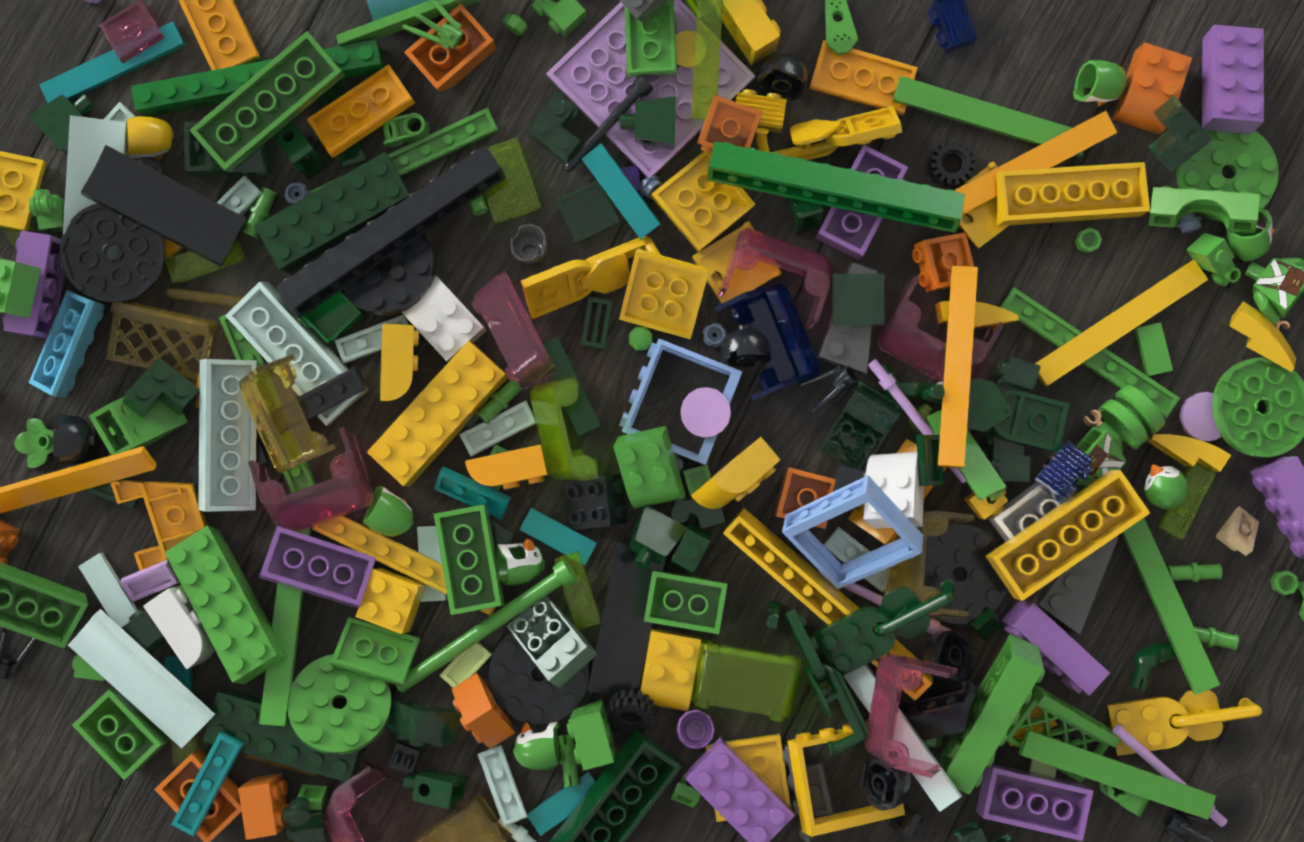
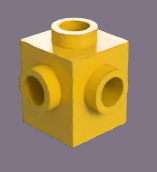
M973 490L972 493L964 498L978 518L983 520L990 515L992 517L998 515L1004 510L1005 507L1003 505L1008 502L1004 496L1006 494L1005 490L1002 496L994 501H991L990 498L988 501L987 498L979 500Z

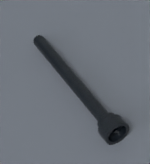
M638 76L632 83L633 87L630 94L564 164L565 171L571 172L582 161V158L620 119V114H625L639 98L647 97L654 90L643 77Z

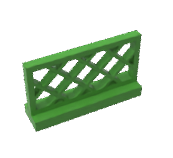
M1036 684L1032 689L1030 701L1020 711L1017 723L1009 727L1006 738L1008 742L1020 748L1024 737L1019 739L1013 737L1017 730L1026 727V729L1032 731L1031 726L1043 723L1044 732L1039 734L1048 737L1062 734L1063 742L1074 746L1081 745V748L1087 750L1086 743L1098 741L1100 744L1091 752L1103 755L1110 745L1115 748L1121 741L1108 726ZM1034 707H1040L1042 716L1030 719V713ZM1061 720L1060 728L1049 730L1048 721ZM1079 730L1080 738L1068 741L1067 732ZM1056 768L1080 783L1085 779V777Z

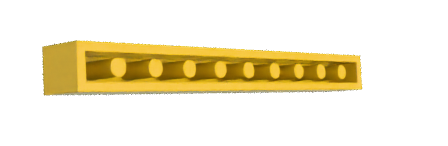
M745 508L736 515L723 532L726 537L826 624H830L860 609ZM896 639L892 649L886 655L871 662L914 700L919 698L933 683V676L926 669L925 664Z

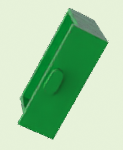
M340 291L300 319H297L305 328L309 329L312 327L328 344L333 345L335 340L340 339L364 314Z

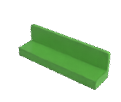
M942 410L926 418L935 435H940ZM967 429L965 468L958 469L979 500L989 497L991 501H994L1002 496L1006 485Z

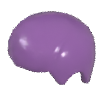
M700 710L685 712L679 718L676 732L683 745L691 749H699L707 746L713 739L715 728L711 717Z

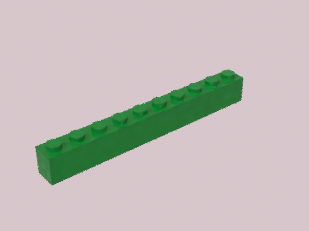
M376 39L324 49L345 74L341 80L372 75L385 67L382 48ZM273 59L133 85L131 89L135 110L143 116L152 117L220 104Z
M714 142L707 174V181L953 233L956 232L960 224L965 194L954 190H944L927 184L920 185L903 179H892L879 174H868L850 168L835 167L827 163L811 162L803 158H792L779 153L759 151L755 148L735 146L727 142Z

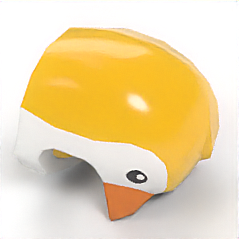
M150 116L127 118L129 143L127 156L134 160L141 157H155L157 161L161 160L165 153L170 150L174 138L173 129L169 123Z

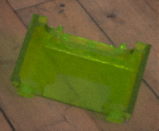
M577 374L539 382L533 386L530 392L549 474L557 480L586 481L599 478L597 458L592 459L590 456L584 455L582 449L571 451L561 407L571 405L577 400L579 387Z
M701 639L691 701L695 702L694 706L709 709L710 705L769 715L770 720L783 722L784 718H789L802 660L799 656L786 654L782 658L777 653L770 654L729 647L725 644H720V647H718V644L712 643V641Z

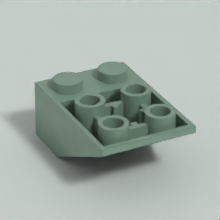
M548 596L527 608L507 625L508 629L546 679L559 688L597 655L584 636Z

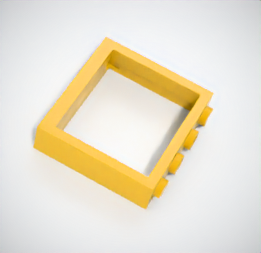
M873 718L865 720L869 733L874 732L878 757L889 756L896 759L893 745ZM849 724L842 725L843 729L834 730V728L820 729V734L811 735V733L797 734L796 739L788 740L801 828L803 833L811 837L905 815L902 803L896 808L884 811L871 805L814 819L803 748L827 743L828 741L841 740L853 734Z

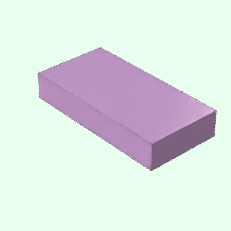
M167 559L121 578L120 583L131 601L134 602L178 584L179 579Z

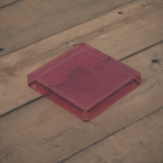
M138 0L99 24L122 63L127 62L165 38L142 0Z

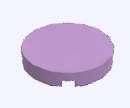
M709 387L697 388L689 393L684 399L680 410L681 419L686 429L695 436L702 438L714 437L723 432L729 424L731 417L730 404L726 397L718 390Z
M1197 393L1187 398L1181 406L1179 414L1180 423H1182L1184 432L1191 438L1206 442L1217 440L1221 437L1212 413L1214 393Z

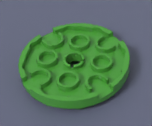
M1202 130L1186 143L1180 153L1176 169L1179 189L1196 188L1205 191L1223 190L1236 193L1247 191L1253 194H1260L1259 208H1264L1272 198L1277 187L1279 175L1275 153L1268 141L1257 131H1254L1252 134ZM1228 166L1232 170L1234 175L1231 179L1223 176V167ZM1196 212L1209 220L1222 222L1221 219L1213 214Z
M1265 357L1244 360L1230 367L1219 379L1212 399L1214 422L1222 438L1238 452L1251 457H1274L1293 449L1304 437V381L1296 371L1290 372ZM1260 401L1266 405L1264 414L1256 411Z
M331 654L313 661L299 673L291 687L287 710L291 726L303 743L321 753H339V755H343L366 747L380 735L389 719L391 693L388 682L331 666V660L334 655ZM335 698L347 700L346 706L342 709H336L332 704Z

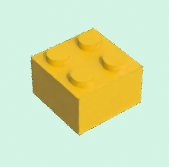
M384 568L372 569L355 617L400 634L410 632L426 584Z

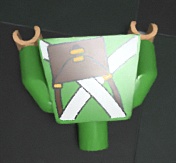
M1273 258L1266 268L1252 262L1245 275L1256 280L1253 285L1252 294L1258 309L1278 330L1280 325L1284 329H1289L1290 324L1287 321H1280V318L1286 317L1304 292V260L1301 258Z
M1097 410L1090 411L1095 417V421H1091L1087 416L1083 417V422L1087 426L1093 427L1062 461L1065 465H1060L1057 457L1050 456L1049 458L1056 462L1055 468H1049L1044 464V468L1047 471L1056 470L1059 472V476L1074 485L1087 487L1110 470H1120L1124 466L1126 459L1122 454L1121 436L1106 421H1101V414Z

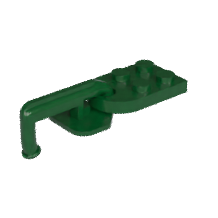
M976 378L970 380L967 428L979 432H984L991 428L998 437L1006 441L1052 453H1059L1070 404L1019 390L1001 393L995 383ZM936 384L925 389L921 396L926 401L942 404L945 390L942 385Z
M950 579L944 580L940 585L942 593L922 603L911 588L905 586L898 587L883 596L880 609L874 607L860 608L814 631L813 637L831 666L843 676L886 655L892 649L896 635L913 638L925 632L930 625L929 614L953 602L956 585Z
M795 609L785 613L784 619L808 666L805 672L826 717L832 716L827 703L837 699L853 734L832 743L828 741L829 754L832 757L833 754L844 752L866 741L869 737V731L841 673L829 664L820 662L816 653L819 647L813 635L808 637L805 631L808 625L801 612L797 614ZM828 680L834 694L829 696L825 687L820 689L818 685Z

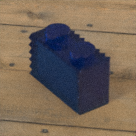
M965 0L933 1L928 14L931 23L935 24L938 30L936 39L939 47H943L944 52L948 53L973 45L978 38Z
M1068 440L1035 478V484L1058 502H1061L1064 497L1068 500L1077 490L1075 484L1079 479L1086 480L1094 470L1091 466L1093 458Z

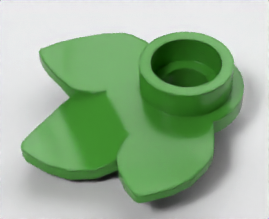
M32 418L27 420V431L20 433L15 438L14 446L19 452L27 454V465L29 468H38L43 466L47 462L49 454L53 453L54 431L48 429L44 421Z

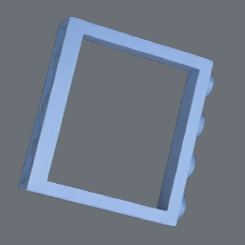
M658 339L657 344H651L647 353V357L651 359L647 367L642 366L638 376L641 384L638 390L633 389L628 401L632 404L629 413L624 412L619 426L623 427L622 432L625 434L641 432L632 428L662 351L729 376L723 391V395L729 404L742 371ZM717 435L704 439L699 454L671 444L673 452L706 465Z
M869 475L786 514L782 533L837 589L872 576L879 571L893 567L922 553L923 534ZM869 502L901 538L841 564L809 529Z

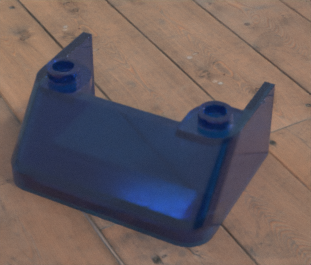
M776 284L744 292L715 307L716 312L731 308L732 316L737 322L742 325L749 324L752 326V329L763 333L769 341L771 361L766 363L767 369L761 372L759 380L764 391L752 395V401L819 374V363L791 294L785 285Z

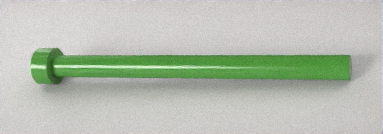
M566 560L560 561L553 566L554 572L411 669L404 687L396 685L397 689L401 693L406 692L561 585L567 588L578 581L572 567Z

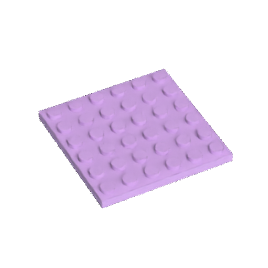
M674 0L675 34L686 30L700 34L706 43L705 58L695 67L685 68L677 65V75L643 77L654 90L647 97L644 96L636 101L676 96L674 150L636 143L635 130H620V119L605 134L648 178L655 176L701 131L714 95L732 101L737 97V92H742L756 77L681 0ZM622 2L608 13L546 73L547 77L597 128L630 94L633 87L632 83L637 78H628L626 71L625 6ZM635 103L625 114L635 115Z

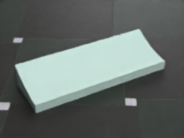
M70 115L63 235L71 223L70 220L78 212L90 205L96 204V202L82 196L81 190L90 177L105 145L126 156L128 155L127 122ZM116 245L110 246L107 250V256L110 259H116L120 254V249Z
M259 282L225 315L298 396L349 370L311 327L309 329L304 327L297 319L298 317L289 310L279 292L270 282ZM366 389L318 415L319 419L326 426L330 425L369 390Z
M202 359L200 360L198 510L204 512L256 510L257 360Z
M101 609L92 616L84 628L68 644L70 648L181 749L215 715L214 712Z

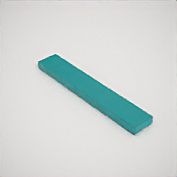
M172 21L39 84L47 103L60 95L73 100L186 45L176 24Z

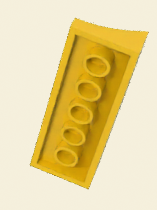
M1145 162L999 171L996 174V226L1140 217L1150 211Z

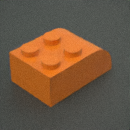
M461 3L449 13L455 21L462 25L460 30L464 32L462 39L454 49L451 47L446 49L439 43L421 37L404 52L439 92L446 91L456 85L497 50L494 40ZM444 17L440 22L437 23V25L442 27L444 23H447L448 25L450 23ZM431 28L427 32L431 35L439 37L437 36L438 32L433 28Z
M1144 42L1134 52L1127 73V85L1123 95L1119 98L1113 120L1157 135L1162 134L1175 112L1192 58Z
M202 748L191 753L154 789L176 813L180 809L207 757ZM228 776L197 833L203 842H211L242 812L238 787Z

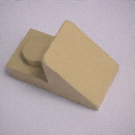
M1239 506L1219 530L1216 538L1231 550H1238L1246 556L1253 551L1259 521Z

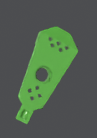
M825 0L826 46L836 55L849 54L857 43L858 36L847 1ZM840 16L842 21L836 22L833 17Z

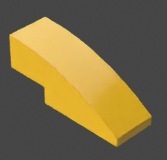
M941 301L935 304L938 324L948 323L950 301ZM976 302L974 329L1008 324L1019 320L1017 314L1004 308Z
M1243 301L1232 315L1229 326L1248 336L1246 347L1292 372L1295 368L1296 357L1282 333L1258 310Z
M1171 434L1148 435V443L1183 466H1194L1197 462L1210 472H1221L1231 454L1202 440Z

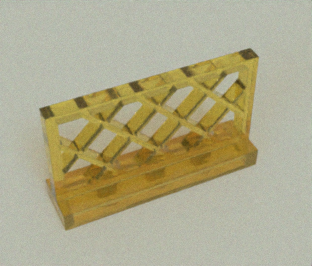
M128 301L112 302L111 311L114 314L106 359L149 369L153 362L158 358L161 359L162 356L171 351L178 362L172 368L183 377L198 379L199 372H190L185 363L193 357L196 358L199 364L200 360L209 359L213 332L217 330L218 322ZM121 317L129 319L134 327L126 334L119 327ZM147 324H153L158 334L148 340L141 328ZM171 329L177 330L182 337L174 345L171 344L165 335ZM137 331L144 343L134 349L127 337ZM196 334L205 336L204 345L199 350H196L189 340ZM159 337L163 339L168 349L160 354L157 353L151 344ZM121 341L124 342L130 351L123 357L115 355L116 344ZM185 342L192 354L182 360L175 348ZM145 346L148 347L154 356L148 362L142 361L137 353Z

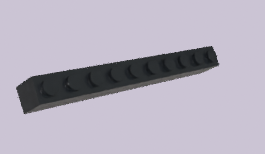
M486 146L474 150L470 153L469 157L460 163L453 164L448 171L439 177L431 179L426 186L409 194L407 199L398 205L391 206L386 213L377 219L369 221L358 232L348 235L342 243L326 250L321 257L307 263L302 270L293 276L285 278L275 288L289 310L300 319L505 180L506 176L502 168Z

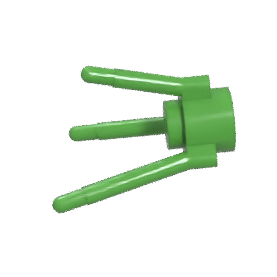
M437 0L430 1L450 23L449 25L444 23L440 27L421 14H417L416 17L436 30L439 37L406 24L402 25L403 29L439 43L446 49L449 47L454 49L464 35V32L460 30L462 25L455 21Z

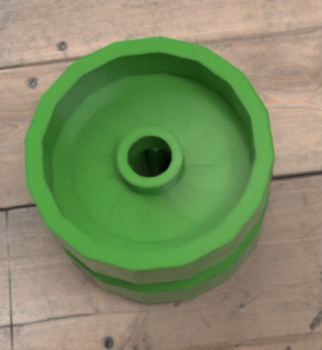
M1129 384L1116 392V400H1107L1098 410L1102 420L1106 421L1120 434L1122 442L1134 449H1138L1148 441L1147 433L1156 434L1165 426L1164 417L1156 405L1143 392Z

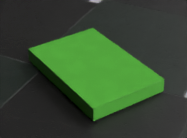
M667 0L645 23L636 19L625 7L628 78L677 75L674 0Z
M348 617L332 657L331 666L404 687L420 643V638L408 634H400L378 625Z

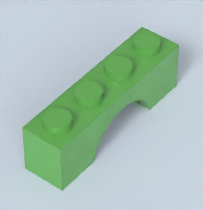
M1168 186L1153 187L1148 226L1175 228L1177 223L1186 215L1205 212L1221 219L1228 232L1255 233L1260 194H1253L1247 191L1236 193L1223 190L1205 191L1196 188L1174 189Z

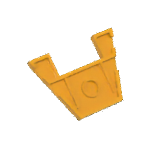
M132 480L111 482L117 504L144 498L159 544L158 546L134 553L139 571L165 561L168 558L164 552L207 526L203 511L198 510V495L194 483Z

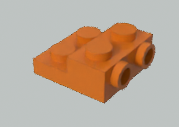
M714 95L697 143L702 145L701 150L712 153L715 141L750 148L763 111Z
M966 232L927 239L914 244L913 260L919 263L921 271L918 281L922 287H925L926 293L951 287L952 266L974 267Z

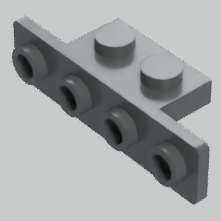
M787 743L785 746V750L782 751V756L784 764L788 765L790 770V775H788L789 788L790 790H794L796 797L789 746ZM824 763L805 764L813 816L833 814L834 808ZM796 797V799L793 800L795 814L799 815ZM799 824L801 840L814 842L815 836L811 837L803 833L801 824Z

